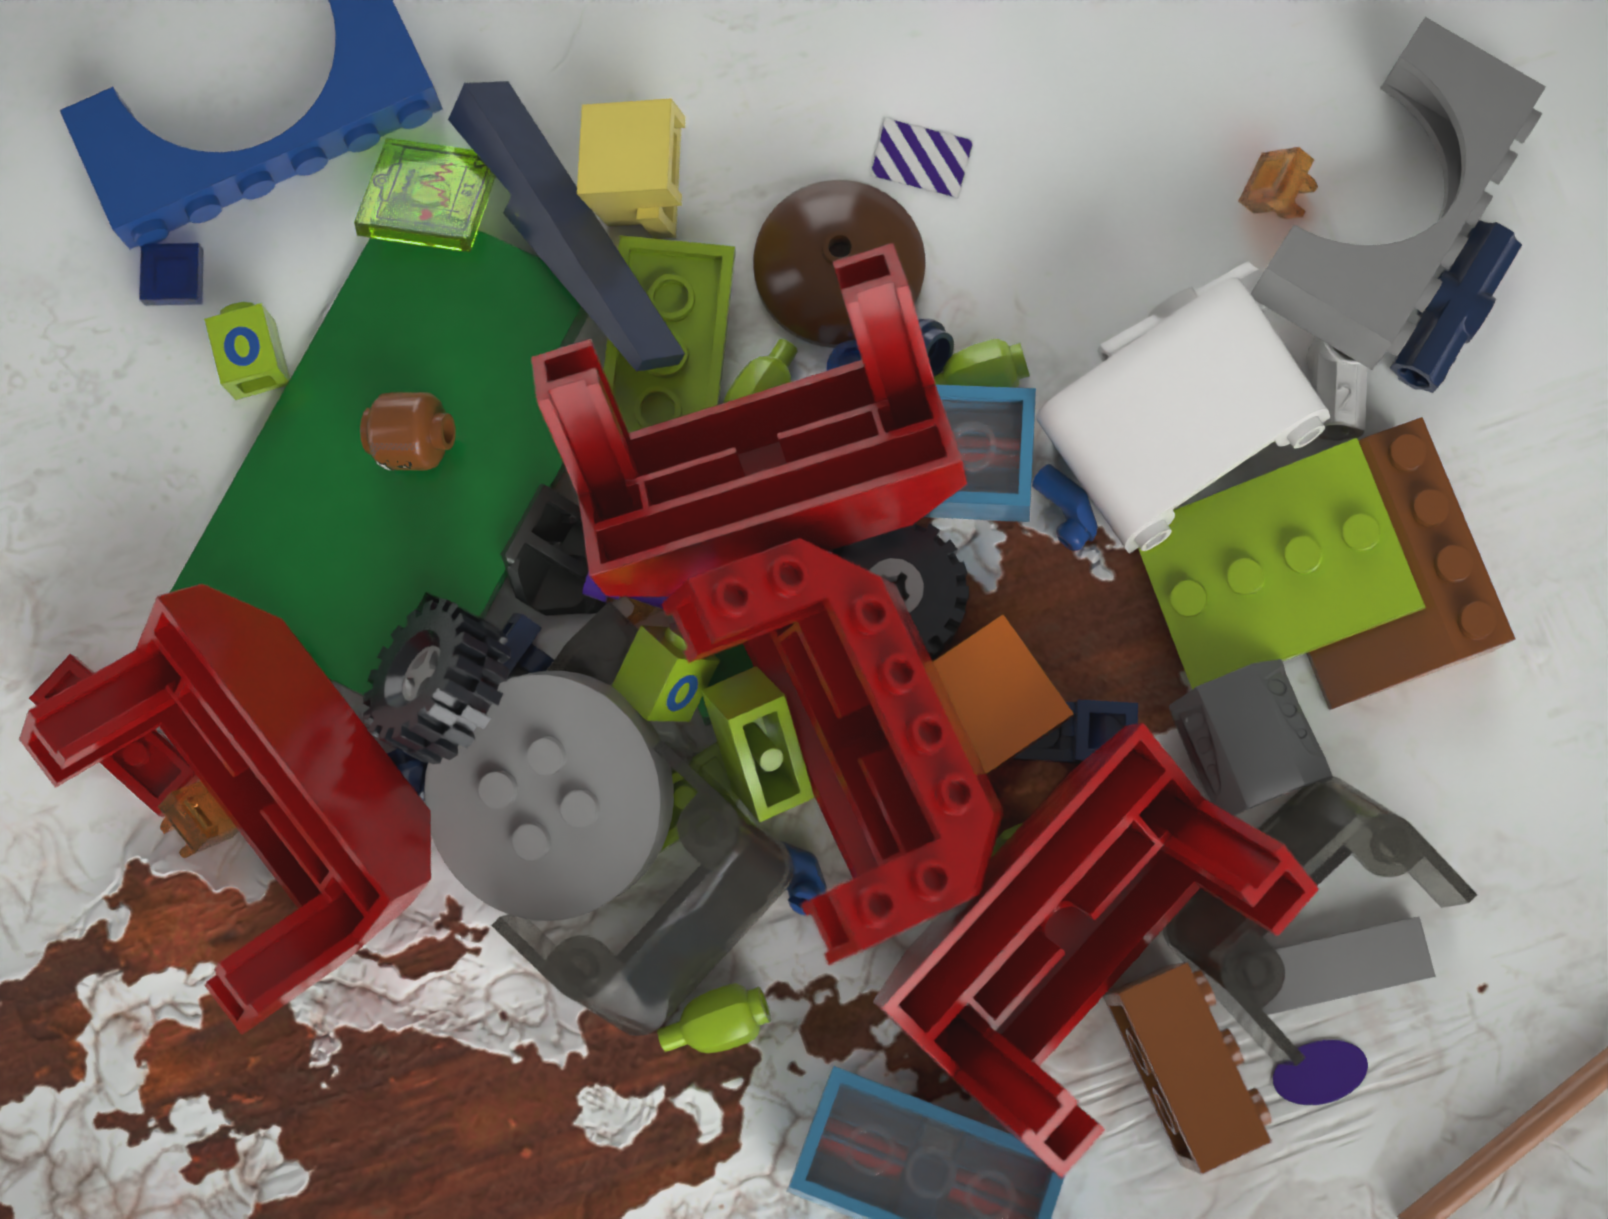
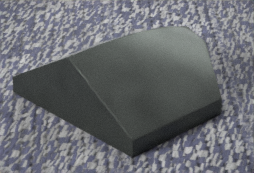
M540 484L501 553L515 598L546 616L602 613L610 597H608L606 602L582 594L589 567L580 506L545 484Z

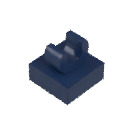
M515 612L501 629L508 638L504 645L511 648V659L503 665L510 669V673L516 665L527 673L547 671L554 659L532 644L542 627L524 614Z

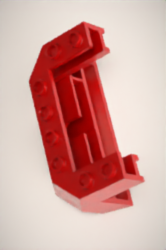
M893 243L833 262L862 359L860 361L629 433L592 339L531 357L537 403L578 495L589 574L605 596L670 597L689 578L798 538L823 550L830 551L913 525L967 485L963 460L935 384L910 289Z
M798 538L689 578L661 604L666 616L673 615L688 647L683 651L688 663L743 643L753 666H757L785 695L814 797L853 878L800 904L805 916L812 915L828 949V952L823 953L829 966L968 901L982 892L1004 810L894 583Z
M200 584L157 596L136 650L29 709L19 741L56 788L160 727L298 909L220 961L214 969L217 975L208 980L204 985L240 1034L243 1035L341 966L413 903L431 880V810L373 735L370 734L367 727L283 619L205 584Z
M1144 723L1127 725L1074 768L991 857L982 892L970 900L939 914L912 943L873 1002L994 1119L1062 1179L1102 1135L1105 1129L1077 1105L1079 1102L1066 1088L1040 1068L1041 1064L1057 1049L1059 1044L1099 1002L1131 964L1139 958L1141 953L1200 888L1277 937L1320 889L1284 844L1206 800Z

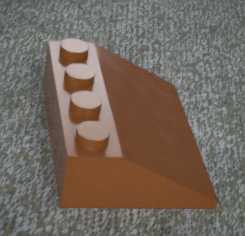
M1423 417L1372 434L1358 441L1426 608L1306 653L1329 710L1485 655L1516 640Z

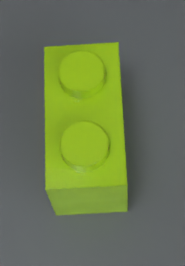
M757 666L701 690L732 790L759 823L815 798L785 695Z

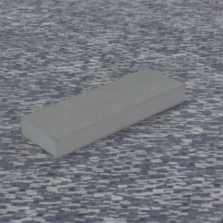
M1420 916L1238 957L1253 1017H1262L1436 977Z

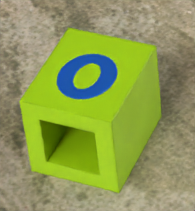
M233 303L222 308L219 315L204 319L220 384L235 400L282 388L288 384L290 376L276 321L262 303Z
M670 623L668 627L641 625L612 687L619 691L646 721L690 722L703 696L701 690L707 688L720 660L712 654L688 663L683 652L688 647L676 623Z

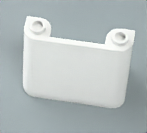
M1237 277L1225 279L1200 294L1054 395L1039 409L1036 415V420L1129 554L1137 548H1140L1141 551H1147L1163 542L1172 532L1168 525L1175 518L1173 509L1272 442H1275L1278 446H1285L1291 443L1295 449L1303 447L1324 431L1325 426L1323 423L1330 419L1327 407L1255 299Z

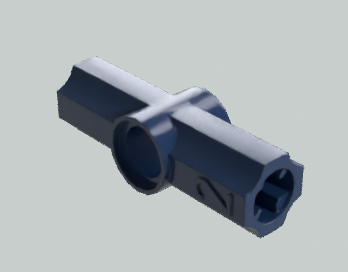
M1479 220L1467 234L1468 240L1448 270L1444 269L1437 278L1442 281V284L1423 312L1417 311L1416 315L1419 316V319L1415 324L1416 328L1390 366V369L1398 376L1399 381L1415 390H1425L1434 393L1445 380L1464 343L1468 344L1490 313L1496 301L1493 294L1522 246L1516 239L1514 232L1497 222L1487 223Z

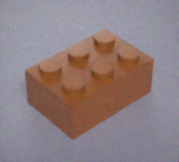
M1188 962L1166 965L1104 994L1103 998L1182 1167L1199 1174H1204L1272 1142L1265 1126L1272 1123L1269 1109L1260 1092L1255 1087L1250 1090L1246 1088L1237 1066L1244 1064L1242 1052L1228 1028L1222 1031L1219 1030L1209 1008L1217 1004L1209 981L1200 969L1192 972Z

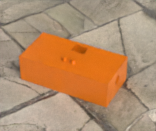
M1004 614L933 661L987 776L1055 731L1074 714Z

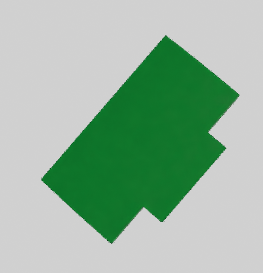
M392 198L382 215L384 218L465 229L466 226L464 223L452 218L448 219V216L431 209L410 206V204H418L406 199L404 201L403 199H396L392 202ZM423 209H428L433 215L427 220L419 219ZM380 219L170 592L205 584L283 619L330 681L364 697L365 692L372 689L373 684L367 682L371 669L379 668L382 660L377 658L382 647H390L394 641L391 636L392 632L398 625L405 628L408 625L407 616L415 609L423 612L424 603L431 600L434 601V599H448L484 619L508 576L501 553L539 485L545 484L554 490L566 468L537 403L531 357L574 344L589 315L540 257L468 225L465 231ZM390 392L432 393L441 401L445 412L452 415L456 428L453 447L445 451L443 459L435 468L428 470H387L379 466L372 455L365 452L360 437L361 419L364 411L370 408L381 394Z

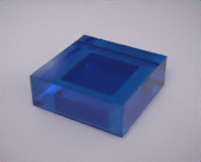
M199 243L141 245L139 300L145 306L203 305L204 249Z

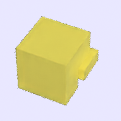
M672 98L583 104L581 107L577 195L608 227L642 225L654 239L676 238L678 206H682V194L678 190L681 146L680 128H685L686 117Z

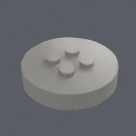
M540 671L510 678L499 685L498 691L504 694L499 705L492 704L488 710L487 715L491 717V720L485 729L478 726L473 733L476 740L468 748L458 745V756L451 760L442 757L441 764H431L428 762L424 794L425 804L431 810V836L440 856L454 877L469 892L489 906L509 915L538 921H555L578 917L598 909L631 888L648 871L660 853L669 831L674 804V786L668 756L651 722L646 721L619 691L607 683L590 676L568 671Z

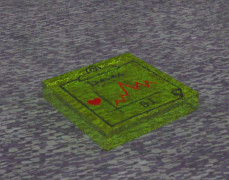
M386 137L354 220L357 236L471 252L496 176L473 149Z

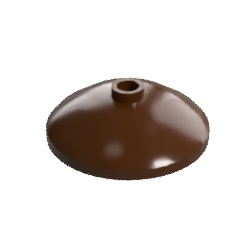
M829 180L808 185L783 199L771 211L759 231L753 255V271L758 294L772 318L795 337L822 347H857L833 262L893 243L915 306L921 293L926 268L925 250L921 234L905 208L890 195L876 187L849 180ZM836 243H843L851 251L847 256L839 258L833 256L829 249Z

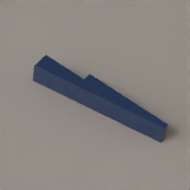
M509 81L464 83L448 121L511 194L503 212L506 218L636 372L679 365L685 355L684 351L592 209L577 195V186Z

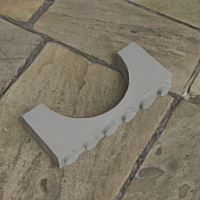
M1424 17L1380 89L1396 99L1417 119L1436 149L1444 178V200L1438 222L1414 237L1381 245H1355L1337 242L1310 233L1294 224L1250 293L1257 302L1371 370L1374 369L1387 351L1397 356L1416 328L1415 324L1407 320L1414 308L1423 312L1442 284L1441 280L1434 277L1439 265L1449 269L1466 244L1468 238L1459 233L1466 222L1474 226L1491 202L1493 195L1484 191L1488 183L1492 181L1499 185L1517 158L1518 154L1509 149L1513 141L1517 140L1523 144L1539 121L1542 113L1534 109V106L1546 86L1429 18Z

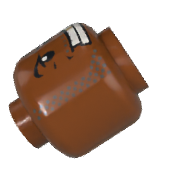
M390 392L381 394L373 402L372 406L364 411L360 425V437L365 452L372 455L375 462L387 470H428L435 468L443 459L445 451L453 447L456 435L455 422L452 415L446 413L441 401L428 392Z

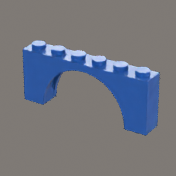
M328 0L335 25V52L329 77L322 92L312 107L292 127L273 139L254 147L228 152H205L175 145L160 138L140 124L114 87L59 110L110 226L129 249L137 246L149 247L165 240L170 231L190 222L203 223L212 220L222 212V208L242 199L253 200L263 197L275 188V184L295 175L308 176L322 170L328 161L349 151L357 153L368 150L375 146L382 136L400 128L413 129L428 122L434 113L443 110L435 88L393 0Z

